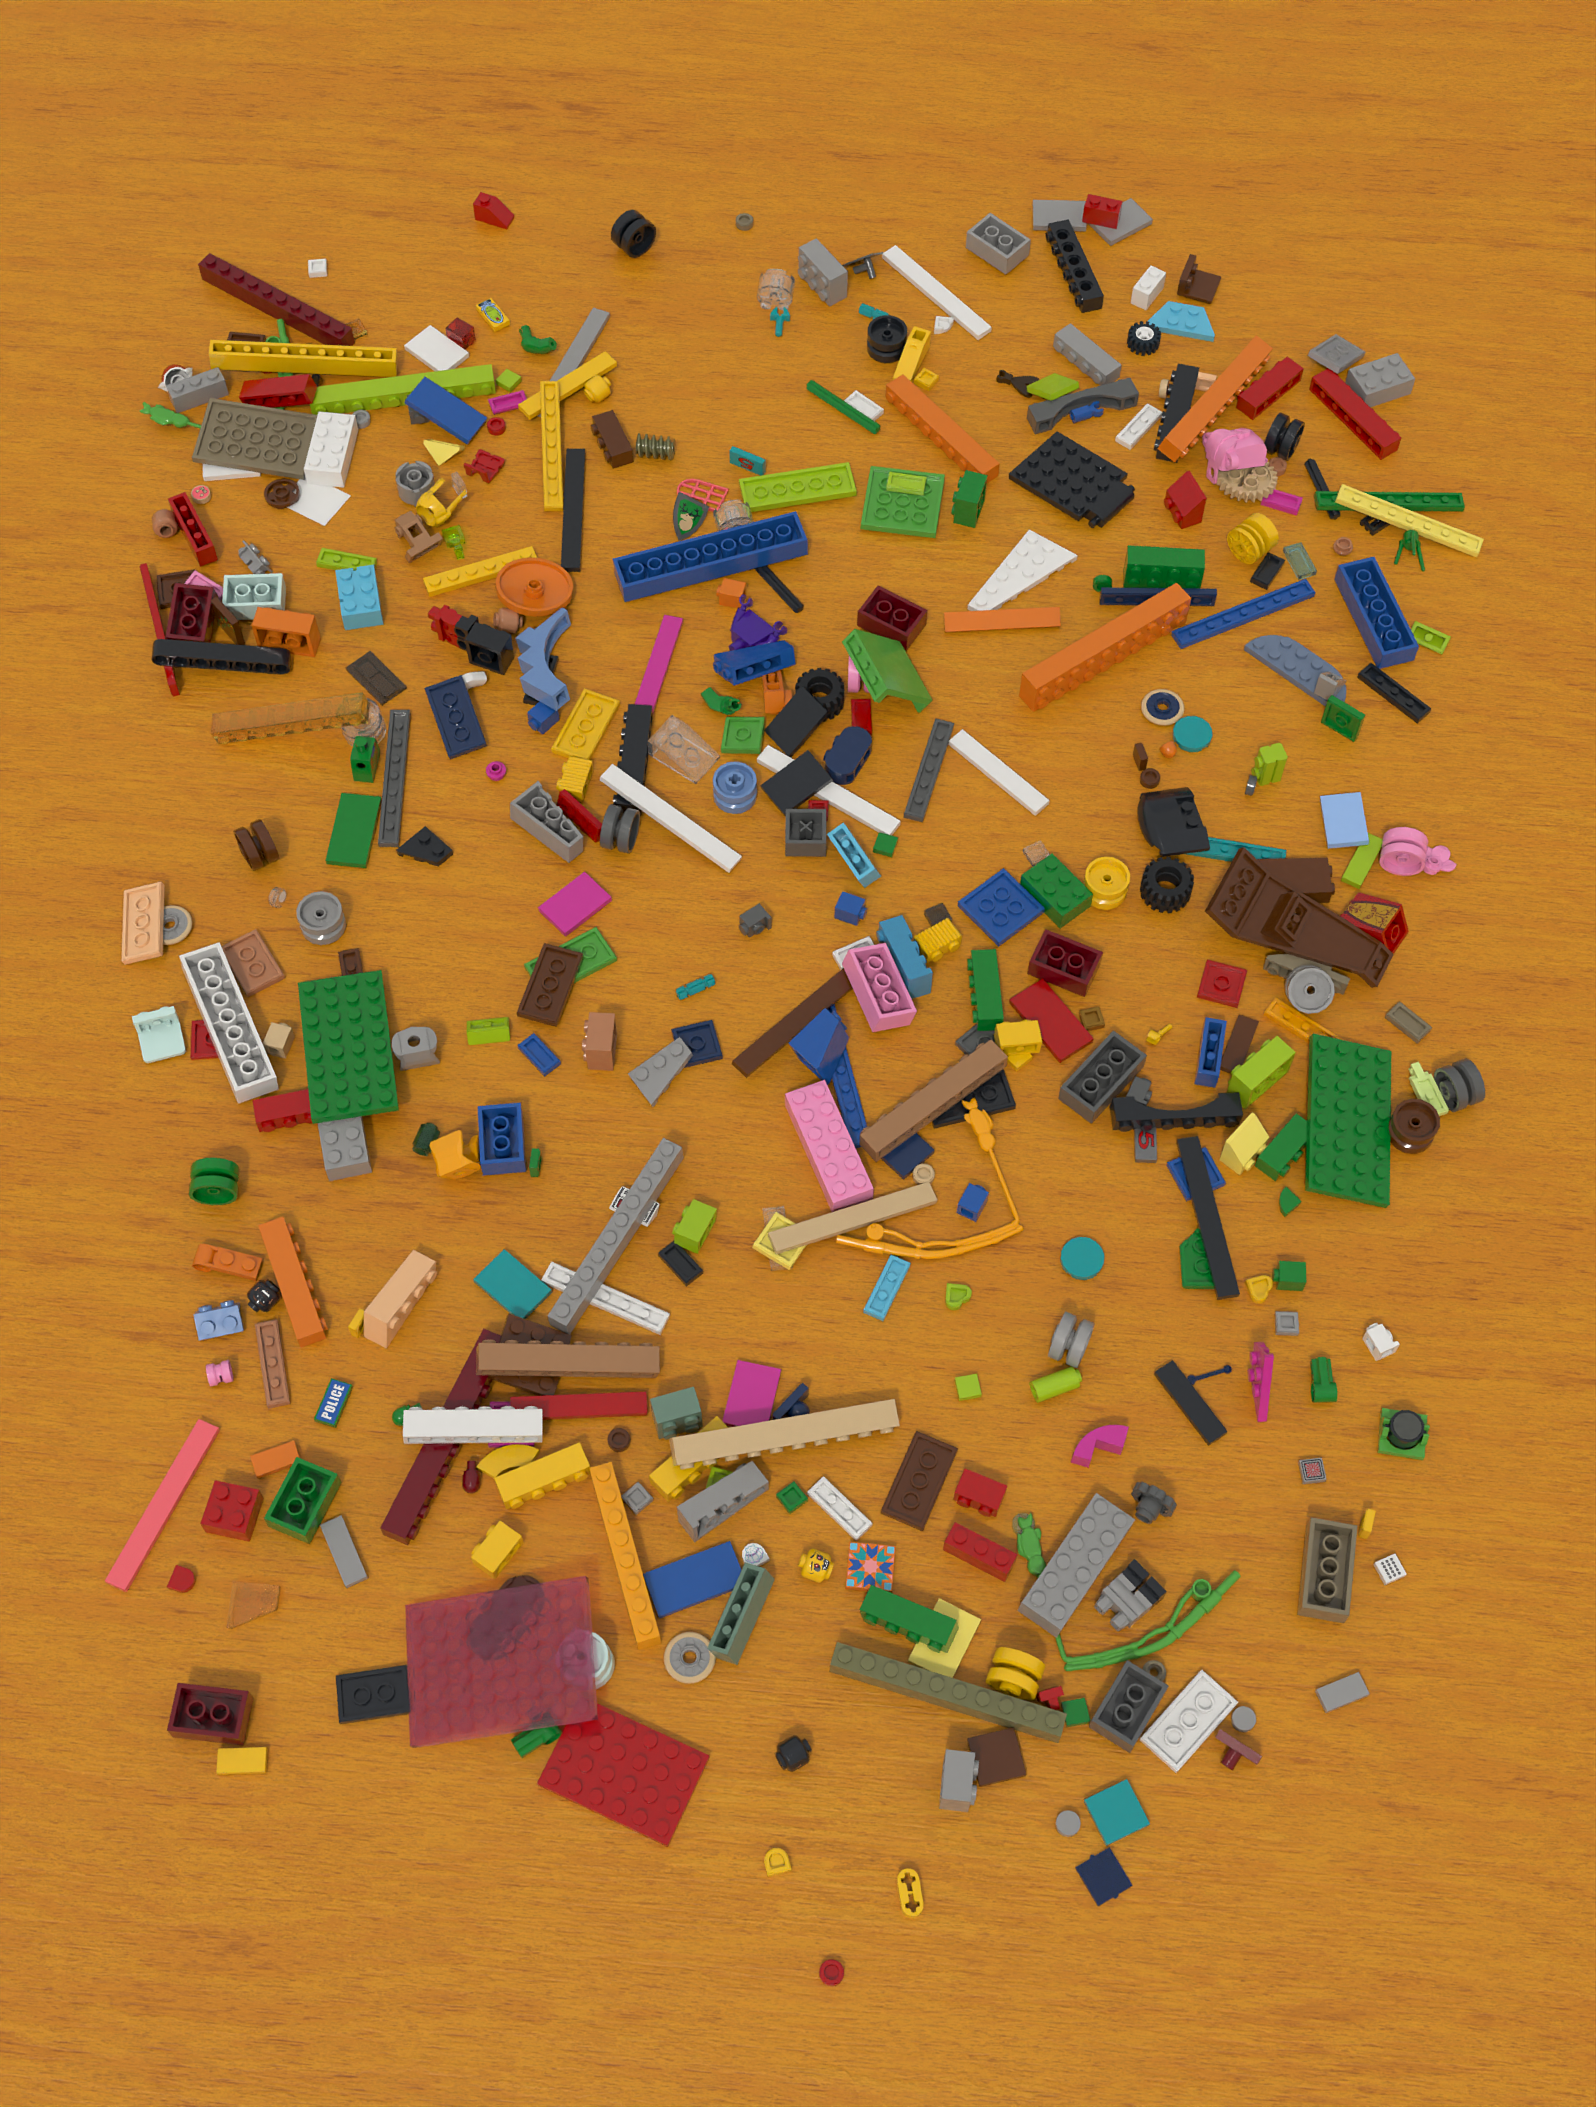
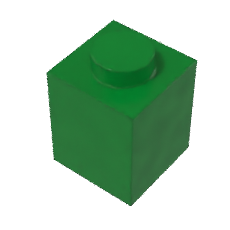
M1279 1261L1277 1267L1273 1268L1272 1280L1276 1282V1290L1303 1291L1307 1283L1306 1262Z

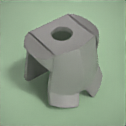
M410 1027L397 1032L393 1036L392 1049L396 1057L401 1060L400 1071L440 1063L434 1054L437 1048V1037L431 1028ZM420 1040L418 1046L412 1047L408 1044L409 1042Z

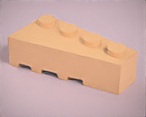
M415 1250L410 1253L364 1311L365 1338L386 1349L388 1348L429 1283L435 1280L437 1275L436 1261Z

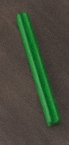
M810 380L807 383V390L873 434H877L880 431V424L814 380Z

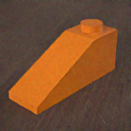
M781 670L761 676L765 713L779 714L785 707Z

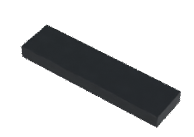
M1370 663L1358 673V679L1417 724L1430 713L1431 708L1374 664Z
M1173 1360L1155 1371V1377L1208 1446L1227 1434L1228 1431Z

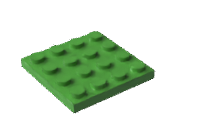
M871 466L860 529L936 538L945 475ZM889 472L927 477L924 496L886 491Z

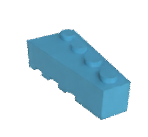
M900 915L879 922V930L876 931L878 941L886 943L911 999L930 994L933 972L931 968L926 967L924 955L920 956L917 942L911 941L912 933L904 917Z

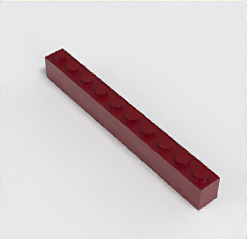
M209 253L198 264L202 280L277 320L283 319L285 324L322 344L353 346L355 344L351 327Z
M483 1328L443 1406L446 1410H455L457 1407L478 1410L481 1407L480 1404L483 1398L486 1399L490 1393L492 1380L488 1379V1375H476V1348L478 1343H482L483 1340H495L496 1343H499L501 1335ZM460 1443L423 1444L380 1527L384 1536L405 1545H409L411 1539L414 1540L416 1538L421 1519H425L430 1509L428 1505L432 1498L435 1499L437 1497L442 1478L445 1479L449 1474L451 1460L456 1458L460 1452Z

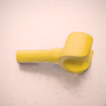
M1168 1024L1159 1032L1151 1029L1146 1041L1157 1045L1161 1037L1172 1028V1025Z

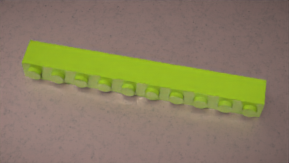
M492 364L318 386L313 403L310 404L311 412L314 415H318V412L342 414L357 410L406 405L407 395L411 394L424 377H427L457 398L495 394Z

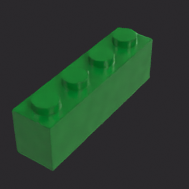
M996 949L971 950V957L967 959V971H971L968 982L969 988H973V993H970L971 1006H975V1010L972 1011V1022L977 1024V1031H994L996 1024H1000L1004 1020Z
M873 1585L870 1586L859 1609L864 1622L872 1626H876V1624L883 1626L887 1632L894 1635L900 1633L906 1636V1639L912 1643L918 1644L921 1642L926 1644L930 1650L940 1653V1651L948 1653L959 1629L957 1620Z

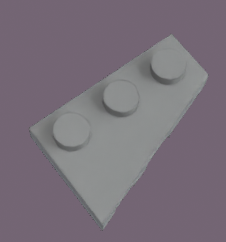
M679 1037L632 1070L628 1075L650 1105L654 1107L657 1099L663 1092L665 1093L669 1088L670 1082L682 1071L693 1054Z

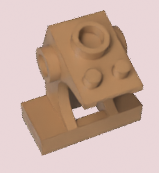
M409 511L395 519L396 527L394 529L398 538L400 539L404 536L411 547L405 555L408 563L415 561L441 545L443 538L439 532L430 537L418 514L414 515L412 511ZM416 528L420 535L413 538L410 531Z

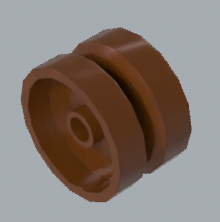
M261 819L250 823V830L253 836L243 826L233 831L240 852L252 871L263 867L261 854L270 864L280 859L276 846Z
M1408 1099L1397 1105L1389 1121L1390 1143L1404 1153L1417 1154L1424 1152L1430 1147L1440 1127V1117L1437 1110L1430 1103L1421 1099Z

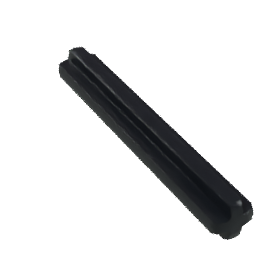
M1311 458L1308 459L1304 465L1316 490L1329 491L1316 461ZM1326 510L1330 519L1336 520L1340 517L1339 510Z

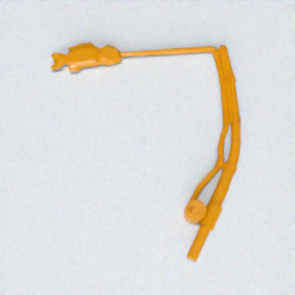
M972 1098L970 1102L962 1100L963 1106L969 1110V1113L964 1115V1119L971 1124L975 1135L978 1137L980 1147L986 1152L989 1151L1015 1220L995 1230L965 1239L929 1241L925 1243L916 1242L897 1231L885 1229L881 1225L874 1223L867 1228L866 1240L838 1235L837 1244L862 1248L866 1252L881 1255L886 1253L896 1256L914 1257L915 1259H938L961 1255L981 1247L994 1245L1023 1231V1226L1019 1225V1215L992 1150L996 1144V1139L991 1134L994 1123L984 1109L982 1111L977 1109L978 1103L975 1098ZM883 1235L896 1236L916 1248L882 1242ZM937 1245L956 1246L955 1248L944 1250H922V1248Z

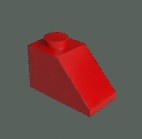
M480 192L473 203L475 220L507 230L514 219V214L495 196Z

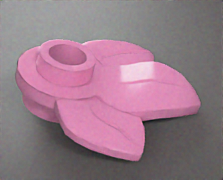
M1439 845L1432 849L1428 846L1423 871L1430 875L1437 874L1440 870L1450 872L1455 869L1457 864L1449 860L1451 852L1447 847Z

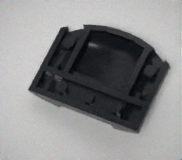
M1188 787L1141 793L1137 807L1138 823L1151 847L1156 846L1161 850L1159 855L1166 857L1210 850L1206 826H1203L1194 802V794Z

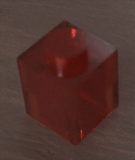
M458 317L445 328L447 337L464 350L476 340L474 327Z

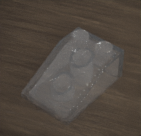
M673 715L648 740V753L651 757L694 784H697L720 758V755L688 724Z

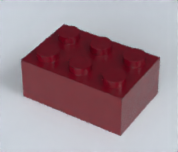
M175 583L166 631L167 640L211 642L215 613L210 600L215 597L218 598L214 587Z
M878 585L858 610L857 626L872 634L900 641L904 650L907 651L926 626L928 610Z
M1045 929L1029 961L1027 974L1038 979L1043 978L1048 983L1085 997L1101 965L1103 952Z
M177 1683L167 1731L174 1738L244 1746L254 1698L249 1691Z

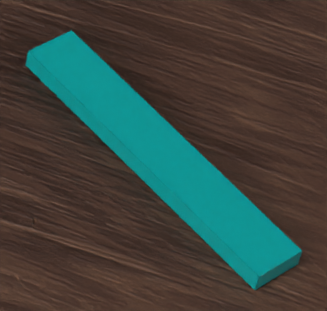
M1208 837L1209 851L1187 853V855L1232 862L1238 849L1243 847L1256 859L1286 858L1287 850Z

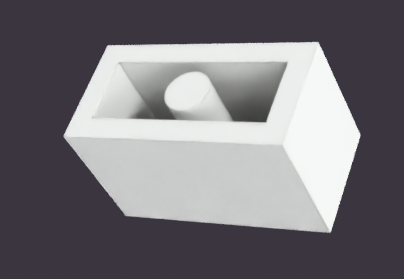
M1150 265L1133 287L1131 304L1147 310L1163 290L1166 272Z

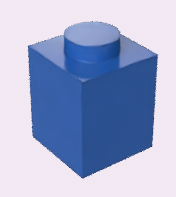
M538 702L527 712L529 726L541 734L547 732L559 721L558 710L556 711L542 702Z
M842 891L835 906L834 918L858 926L860 919L864 920L867 913L865 899Z
M969 1183L958 1203L957 1213L976 1222L988 1201L989 1192L980 1185Z

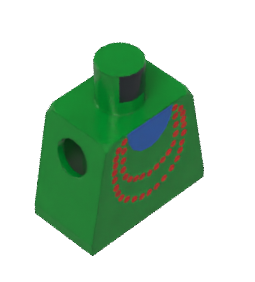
M355 737L350 757L354 781L374 782L380 749L376 739L373 737Z

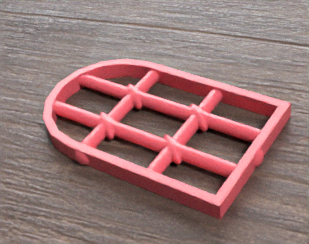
M686 479L678 485L677 495L678 492H681L691 498L702 500L705 505L707 502L718 505L717 509L712 507L708 509V511L718 513L729 489L698 479ZM686 483H696V485L691 486ZM701 484L704 486L711 487L710 491L701 489L698 487V485ZM684 486L691 488L693 491L689 494L679 490ZM718 489L724 491L725 493L724 495L715 493L713 490ZM698 490L708 495L706 498H702L694 493ZM714 495L722 499L719 503L710 500V496Z

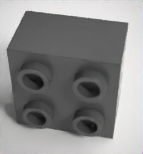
M786 809L785 856L826 857V809Z

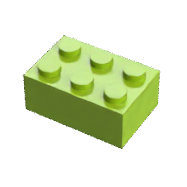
M1278 1036L1272 1040H1266L1261 1046L1260 1051L1251 1053L1246 1059V1063L1242 1066L1239 1064L1232 1070V1078L1228 1081L1227 1093L1239 1092L1242 1108H1248L1289 1072L1296 1052Z

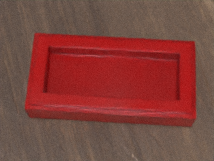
M851 699L852 727L863 728L870 735H872L871 699Z

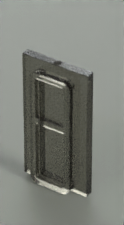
M371 651L346 667V670L382 706L407 689L406 685Z

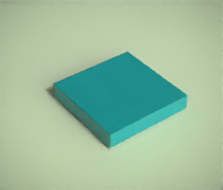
M1127 1779L1084 1799V1803L1106 1846L1150 1825Z

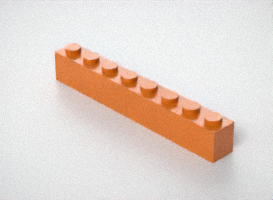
M904 374L886 384L885 396L887 401L898 408L901 414H904L913 425H916L926 437L928 436L936 447L943 450L949 459L958 464L961 470L988 475L987 483L999 475L1000 463Z

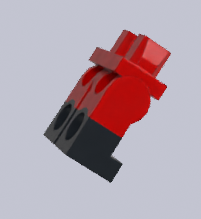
M445 604L441 609L433 606L428 612L429 619L433 620L431 630L438 633L439 640L443 642L446 640L448 643L467 651L465 639L475 622L479 623L478 617L471 615L469 618L464 617Z

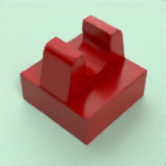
M1054 1686L1038 1691L1036 1694L1037 1702L1045 1701L1047 1708L1060 1709L1057 1697L1064 1695L1062 1686Z

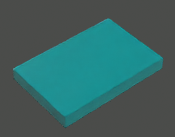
M505 1249L473 1279L475 1284L505 1310L523 1319H526L552 1293V1289Z

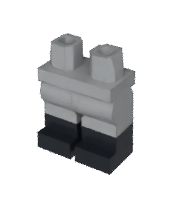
M1135 1559L1102 1590L1100 1598L1094 1606L1102 1615L1109 1609L1116 1614L1110 1620V1624L1116 1631H1120L1126 1626L1130 1628L1158 1604L1167 1592L1152 1576L1147 1580L1149 1573Z

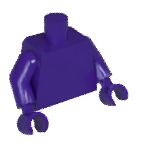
M743 594L739 598L741 607H738L732 621L730 631L733 643L729 645V649L732 651L777 642L779 635L787 633V627L783 626L780 629L783 625L780 621L775 622L772 627L750 609L747 611L746 608L753 605V600L749 598L748 602L744 603L746 595Z

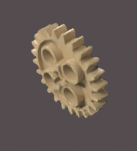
M1269 462L1265 463V466L1229 471H1220L1218 469L1217 485H1220L1219 490H1225V495L1231 494V499L1237 497V501H1240L1242 498L1246 503L1248 499H1251L1254 503L1256 498L1262 501L1263 497L1268 498L1269 494H1273V490L1276 489L1277 472L1273 471V466L1268 467Z

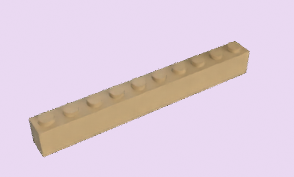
M895 1399L673 1437L669 1438L673 1465H680L681 1470L694 1467V1462L702 1461L703 1466L717 1463L716 1459L725 1457L726 1462L739 1459V1454L747 1453L748 1458L760 1456L761 1451L767 1449L770 1450L771 1454L784 1451V1446L792 1445V1450L805 1448V1443L814 1441V1446L827 1444V1439L835 1437L836 1442L850 1440L849 1435L858 1434V1438L872 1436L871 1431L880 1430V1434L894 1432L893 1427L900 1425Z

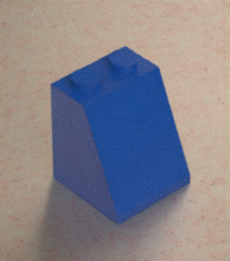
M824 1008L789 1042V1045L798 1059L821 1081L825 1080L828 1085L834 1075L849 1036L845 1031L847 1027L841 1022L840 1016L836 1012L830 1013Z

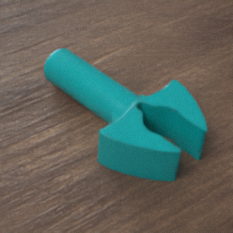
M775 307L770 313V321H776L775 335L777 337L782 336L783 322L790 321V314L785 307L781 316L778 314V307Z

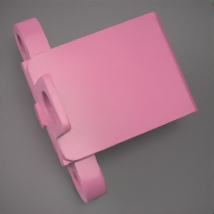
M1217 429L1203 435L1202 441L1206 451V458L1208 459L1206 477L1213 484L1217 483L1218 469L1220 471L1259 467L1265 466V463L1268 461L1266 458L1267 448L1264 441L1251 429ZM1211 468H1213V470H1214V476H1213V477H1212V475H1211Z

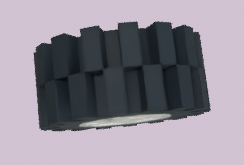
M1140 321V324L1136 322L1128 331L1127 347L1131 348L1130 351L1132 353L1136 351V355L1142 353L1141 356H1145V353H1147L1149 356L1151 352L1154 354L1159 348L1161 331H1159L1158 326L1155 327V324L1149 325L1148 321H1146V324L1143 321Z

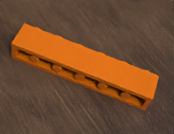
M280 1217L258 1225L300 1347L302 1348L327 1339L324 1333L325 1330H328L324 1317L319 1318L317 1313L321 1311L318 1299H313L311 1292H314L310 1279L306 1280L304 1273L308 1272L304 1260L299 1261L298 1254H301L298 1242H293L291 1236L295 1235L291 1222L286 1224L284 1217Z

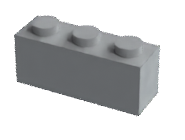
M219 367L166 386L176 413L208 403L209 398L219 399L229 395L225 379Z

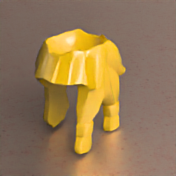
M443 478L439 479L433 487L423 493L416 505L417 514L427 525L435 528L445 524L444 522L451 516L457 504L467 494L464 489L451 505L445 509L433 495L445 482Z

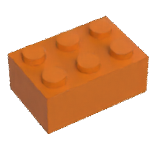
M257 607L251 625L257 646L284 648L289 650L291 654L315 657L321 640L315 615L289 610H276L269 607Z

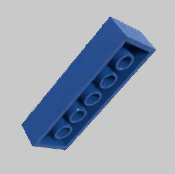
M1375 557L1338 565L1334 580L1376 666L1381 669L1414 661L1419 645Z

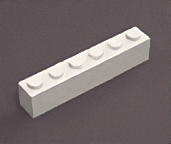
M505 1406L501 1409L479 1407L478 1410H469L467 1407H457L455 1410H446L444 1407H434L432 1410L412 1407L409 1410H404L403 1441L404 1444L542 1442L543 1413L542 1409H538L535 1406H527L524 1409H515L511 1406Z

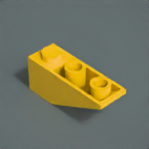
M916 326L913 327L907 338L893 380L904 374L912 382L930 348L931 331Z

